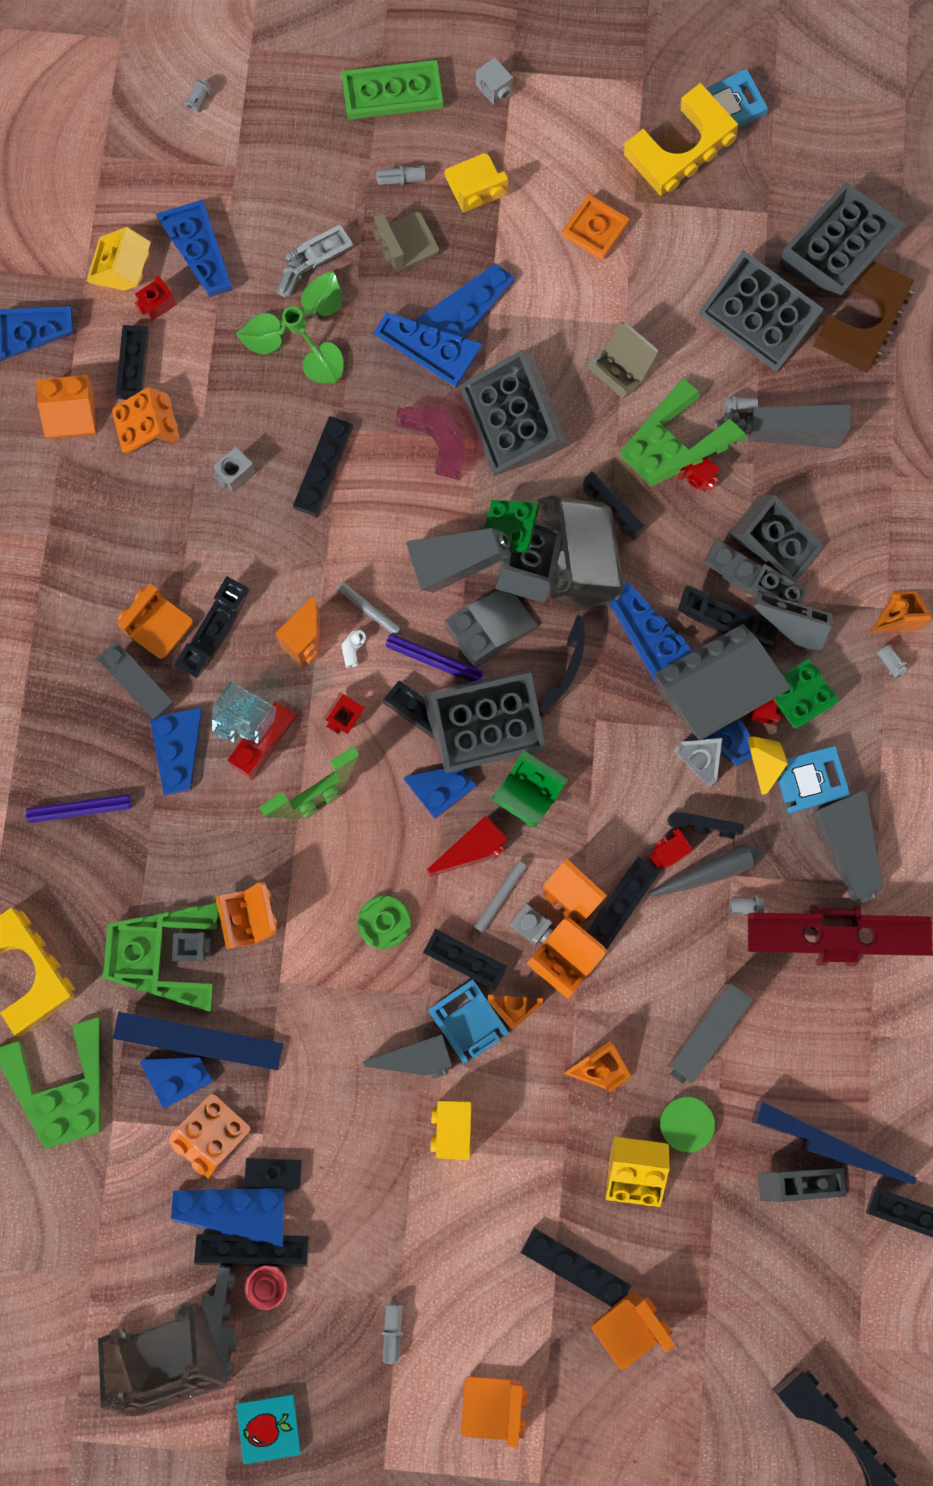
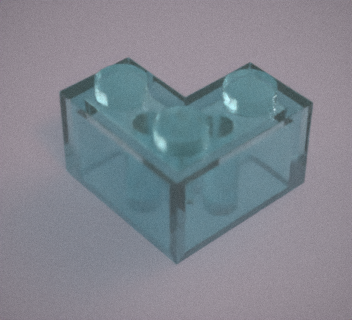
M230 682L213 705L212 731L219 738L228 739L233 743L239 735L246 740L259 743L275 720L276 707Z

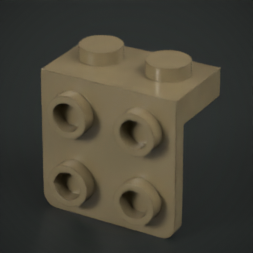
M415 212L389 224L383 213L374 216L375 227L372 228L374 237L377 242H381L384 257L388 263L391 262L395 272L438 255L439 248L420 212Z
M622 321L617 325L605 349L590 359L586 367L624 399L640 387L658 357L659 352L630 325Z

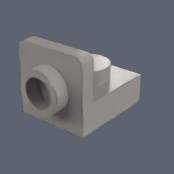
M525 904L510 924V927L534 945L539 940L544 943L553 931L549 928L552 921L544 918L527 904Z

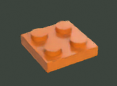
M588 194L562 230L561 236L603 261L628 226L630 219Z

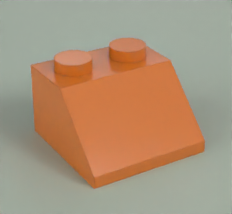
M87 375L36 380L37 403L46 439L96 434L94 388Z
M313 596L275 633L280 647L301 667H304L307 663L309 665L312 664L319 657V651L321 650L320 613L316 599Z
M567 858L542 887V890L545 892L543 897L553 906L558 904L565 910L562 914L572 919L575 923L578 922L580 925L607 896Z

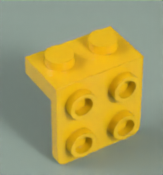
M486 153L449 167L444 172V176L463 213L506 196L508 193L507 175L504 171L500 173L496 171L489 155Z

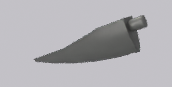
M746 844L685 870L651 890L649 894L653 897L692 889L754 869L755 859L764 856L762 849L759 846L749 850Z

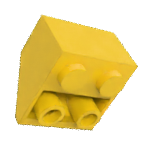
M614 1137L609 1160L606 1200L661 1207L669 1173V1144Z

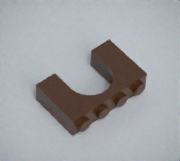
M873 261L849 289L868 297L877 305L881 315L880 323L871 328L860 329L829 315L813 347L867 373L871 364L876 366L883 352L879 351L882 344H888L893 334V331L889 329L892 323L898 324L904 312L900 310L902 304L907 305L914 293L910 289L914 280Z

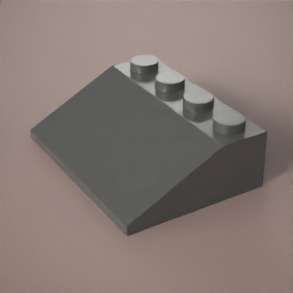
M845 182L783 249L780 266L799 280L843 295L904 228L905 223Z
M743 250L698 314L778 372L810 334L826 310Z
M520 350L459 385L493 475H498L547 458L569 446L535 357L524 350Z
M744 624L654 673L660 696L699 741L790 690L789 684L759 640Z
M521 670L423 693L428 719L445 773L519 756L523 751L532 753L546 749L532 672Z

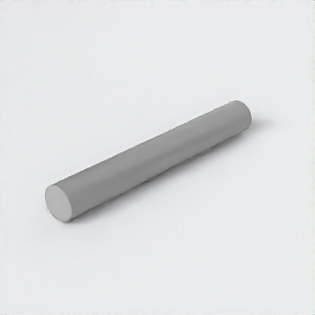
M344 582L337 586L336 590L390 633L399 635L402 628Z
M521 861L516 863L474 926L478 931L482 933L485 931L527 866Z

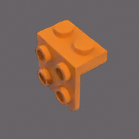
M147 387L112 409L118 438L124 453L130 454L156 438L171 443L180 439L177 429L178 425L173 415L172 403L168 393Z
M150 583L146 588L143 587L138 591L134 603L120 613L119 621L117 622V625L124 634L159 660L166 659L193 625V621L188 615L163 598L159 590Z
M259 882L242 892L216 897L227 950L257 945L276 934L277 920L272 914L270 905L271 893L266 887L265 882Z
M565 917L526 964L550 983L558 992L569 999L604 957L607 950L572 919Z
M211 1094L175 1129L168 1142L178 1155L184 1156L192 1163V1167L196 1172L201 1175L204 1174L209 1179L216 1172L222 1161L249 1134L250 1127L216 1095Z
M634 1290L591 1325L592 1331L620 1370L628 1368L656 1344L666 1353L675 1346L669 1337L672 1334L669 1326L663 1319L658 1321L654 1315L657 1311L654 1304L647 1296L643 1299Z
M467 1376L464 1381L461 1434L464 1437L506 1440L507 1446L518 1447L519 1438L524 1439L525 1420H520L521 1408L527 1407V1390L522 1389V1381Z

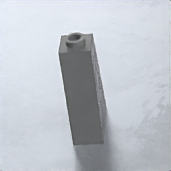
M851 405L754 407L751 415L746 416L745 422L747 427H745V431L749 432L748 441L838 449L850 430Z
M492 528L406 542L421 590L432 593L511 556L509 550L510 541L507 535L502 531Z
M864 790L819 809L811 815L852 902L860 899L862 903L876 898L875 892L883 889L868 798Z
M731 983L722 986L667 1067L672 1070L670 1075L683 1084L685 1081L693 1083L753 999Z

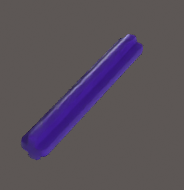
M390 634L387 638L386 647L469 682L482 680L483 671L397 635Z
M124 794L30 807L26 809V819L28 822L33 823L127 810L132 808V799L130 795Z

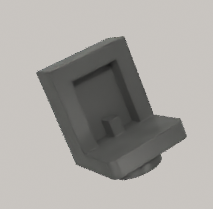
M173 933L172 961L206 962V955H211V939H207L206 933Z

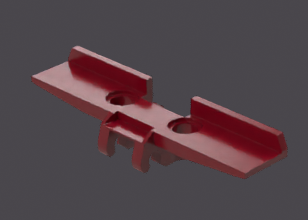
M817 905L810 906V914L760 912L747 914L748 952L819 954L816 960L817 966H826L828 962H845L846 966L854 967L859 963L860 955L933 956L931 916L861 915L860 906H853L852 909L818 908ZM852 919V927L821 926V920ZM808 927L815 932V942H809L805 938V930ZM862 928L869 929L872 932L873 938L870 943H863L859 939V932Z

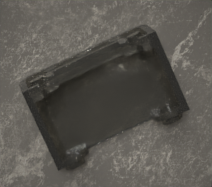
M555 495L537 499L540 516L548 522L560 520L566 569L559 570L552 575L549 581L551 599L577 611L618 600L623 593V581L612 509L607 504L595 500Z
M189 1302L182 1304L180 1309L175 1311L174 1321L134 1335L126 1332V1329L119 1328L111 1330L109 1335L98 1338L102 1409L126 1416H141L225 1386L224 1370L204 1309L198 1306L197 1303Z

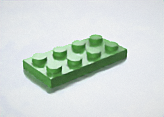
M437 60L341 71L348 120L443 109Z

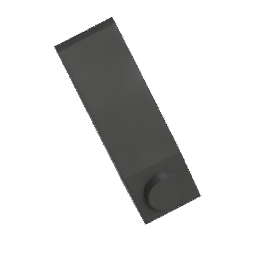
M757 591L754 607L796 645L809 651H822L832 627L831 613Z
M116 641L96 658L104 669L154 721L174 704Z
M442 1035L363 1061L365 1067L425 1076L432 1074L433 1079L449 1074L447 1069L452 1067Z
M844 1168L758 1172L760 1201L788 1202L846 1196Z

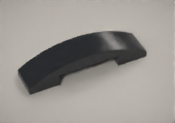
M228 576L225 577L214 596L215 602L190 644L187 643L174 664L175 667L195 678L202 674L232 628L250 590L248 587Z
M689 585L685 586L677 609L681 613L724 634L744 624L762 646L773 647L778 628L763 615L757 613L753 616L709 598L710 594Z
M577 615L566 644L575 648L560 688L557 689L549 685L539 710V714L542 717L550 713L563 700L577 675L585 641L582 616Z

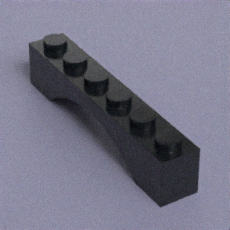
M796 1367L772 1389L796 1418L810 1420L827 1427L848 1445L863 1472L866 1486H898L894 1481L897 1477L895 1472L886 1462L881 1465L874 1456L878 1452L867 1439L861 1441L857 1437L855 1432L858 1428L847 1416L842 1419L836 1411L839 1407L838 1404L828 1393L822 1395L816 1387L820 1383L809 1370L803 1372Z

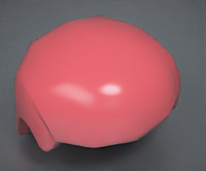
M262 1265L253 1269L246 1277L244 1284L246 1299L258 1310H271L279 1306L286 1296L287 1281L277 1267Z

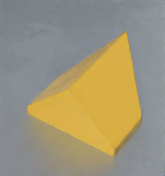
M754 736L747 737L762 795L769 792L788 763L781 742Z

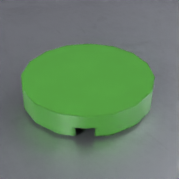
M377 896L370 899L361 908L358 916V930L362 939L377 949H392L400 945L407 938L411 928V917L406 906L399 899L390 896Z
M680 1097L672 1100L664 1107L661 1113L659 1129L663 1139L671 1148L680 1152L693 1153L703 1149L711 1141L714 1134L715 1120L711 1110L704 1102L694 1097Z

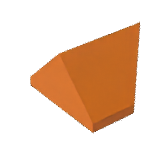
M918 591L892 592L890 600L870 633L921 630L931 620V614Z
M488 995L487 999L491 1007L512 1031L543 1004V998L526 999L527 997H495L494 995Z
M607 1041L563 1073L607 1089L609 1092H612L632 1077L611 1041Z

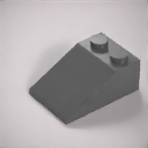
M759 495L728 533L746 552L762 564H766L793 582L798 580L824 547L775 495Z
M536 521L529 550L525 553L510 552L511 556L501 561L495 589L545 603L554 580L563 529Z
M501 590L465 606L445 620V629L471 666L478 668L538 628V625L515 594Z

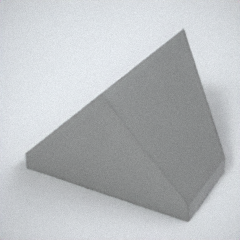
M722 738L683 741L677 744L673 751L709 789L715 784L718 778Z

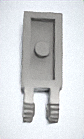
M339 224L304 242L300 247L287 254L286 259L288 262H291L303 254L308 261L301 263L294 270L297 275H301L312 267L314 269L349 251L354 244Z

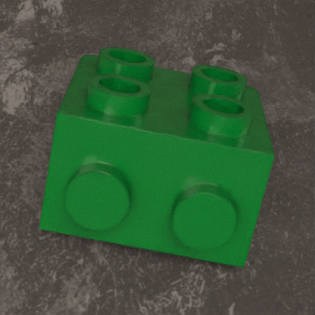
M491 500L484 529L492 528L504 532L510 541V552L525 553L530 548L539 507L534 502Z
M810 659L782 675L789 684L790 690L773 699L792 727L796 729L802 727L818 715L825 714L839 702L834 690L827 685L819 669L812 664Z
M523 751L508 776L492 796V799L532 827H537L568 779L531 754Z

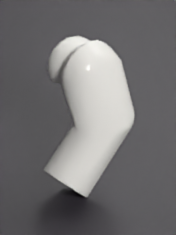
M362 630L352 631L341 645L346 668L358 666L356 652L366 640V634Z

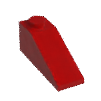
M274 702L239 742L227 760L229 765L253 781L297 715Z
M485 815L426 869L427 874L432 877L487 861L492 856L496 859L507 849L504 846L507 843V838Z

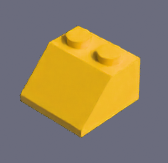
M128 227L99 237L86 281L90 284L123 291L137 287L143 278L142 270L144 263L149 257L148 250L151 242Z
M438 1101L437 1107H432L431 1124H437V1135H431V1152H436V1158L470 1160L471 1102Z

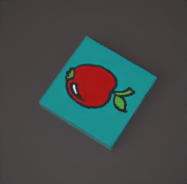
M294 1393L243 1401L236 1404L243 1464L301 1455Z

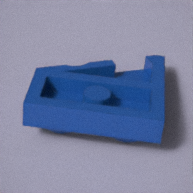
M444 769L403 778L404 782L434 819L438 818L476 788L474 782L463 769L445 773Z
M200 1057L140 1061L163 1109L214 1082Z

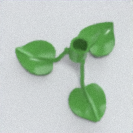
M333 271L325 273L305 288L302 293L301 304L306 310L295 306L286 308L283 312V321L281 323L276 316L270 313L259 314L236 332L237 337L248 349L258 354L267 355L280 349L282 345L280 335L285 333L286 327L293 333H301L314 351L308 353L303 360V370L306 376L317 383H337L344 371V359L341 351L330 342L322 343L317 349L304 330L307 325L304 315L314 316L317 312L319 315L327 317L336 313L341 307L343 300L342 291Z

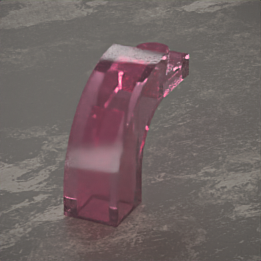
M425 404L423 413L413 407H398L396 414V425L398 427L423 432L432 437L437 443L439 453L435 464V475L460 480L464 464V444L455 422L445 412L432 405Z

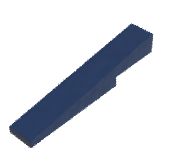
M119 1011L112 1038L277 1071L284 1044Z
M757 1101L752 1123L804 1139L803 1151L915 1185L916 1177L773 1106Z

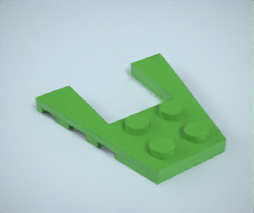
M684 378L679 381L619 452L621 458L651 487L680 473L681 468L691 463L697 465L703 462L702 458L714 452L719 454L729 449L728 445L738 440L743 442L747 439L745 432L730 419L690 450L670 433L664 425L700 398L699 391Z
M354 746L330 761L333 773L289 801L284 793L281 792L259 807L265 817L300 819L301 817L306 819L311 817L318 811V806L324 802L330 804L341 796L339 793L343 791L360 755Z
M217 903L109 923L107 926L103 979L211 1012L213 984L159 981L163 928L217 931L219 914Z
M99 1017L72 1025L85 1079L34 1094L22 1042L18 1041L0 1047V1067L45 1149L101 1132V1018Z

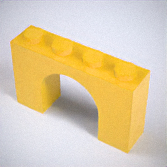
M701 83L681 98V111L694 124L701 135L699 143L693 149L681 154L669 153L660 148L644 129L624 143V156L660 196H663L666 192L674 191L681 180L686 176L689 178L694 175L701 164L705 161L710 162L721 148L730 146L737 138V122Z
M10 908L0 915V954L13 949L23 950L33 960L36 971L35 980L29 992L0 1012L13 1034L22 1037L76 999L72 992L75 990L72 982L68 977L63 978L57 970L60 968L58 961L52 954L48 956L44 951L43 947L46 944L37 932L33 934L28 927L31 922L22 910L18 912V910Z

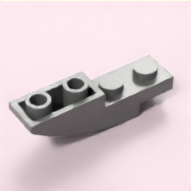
M718 539L714 541L703 561V564L720 573L722 580L756 597L757 591L801 604L807 592L806 589L766 564L758 565Z
M223 1265L218 1267L215 1292L204 1293L201 1305L203 1350L210 1375L219 1389H223L227 1381L232 1380L234 1363H230L231 1351L236 1352L239 1334L234 1333L235 1325L224 1324L225 1320L229 1321L232 1303H228L229 1291H234L236 1274L232 1273L233 1266Z

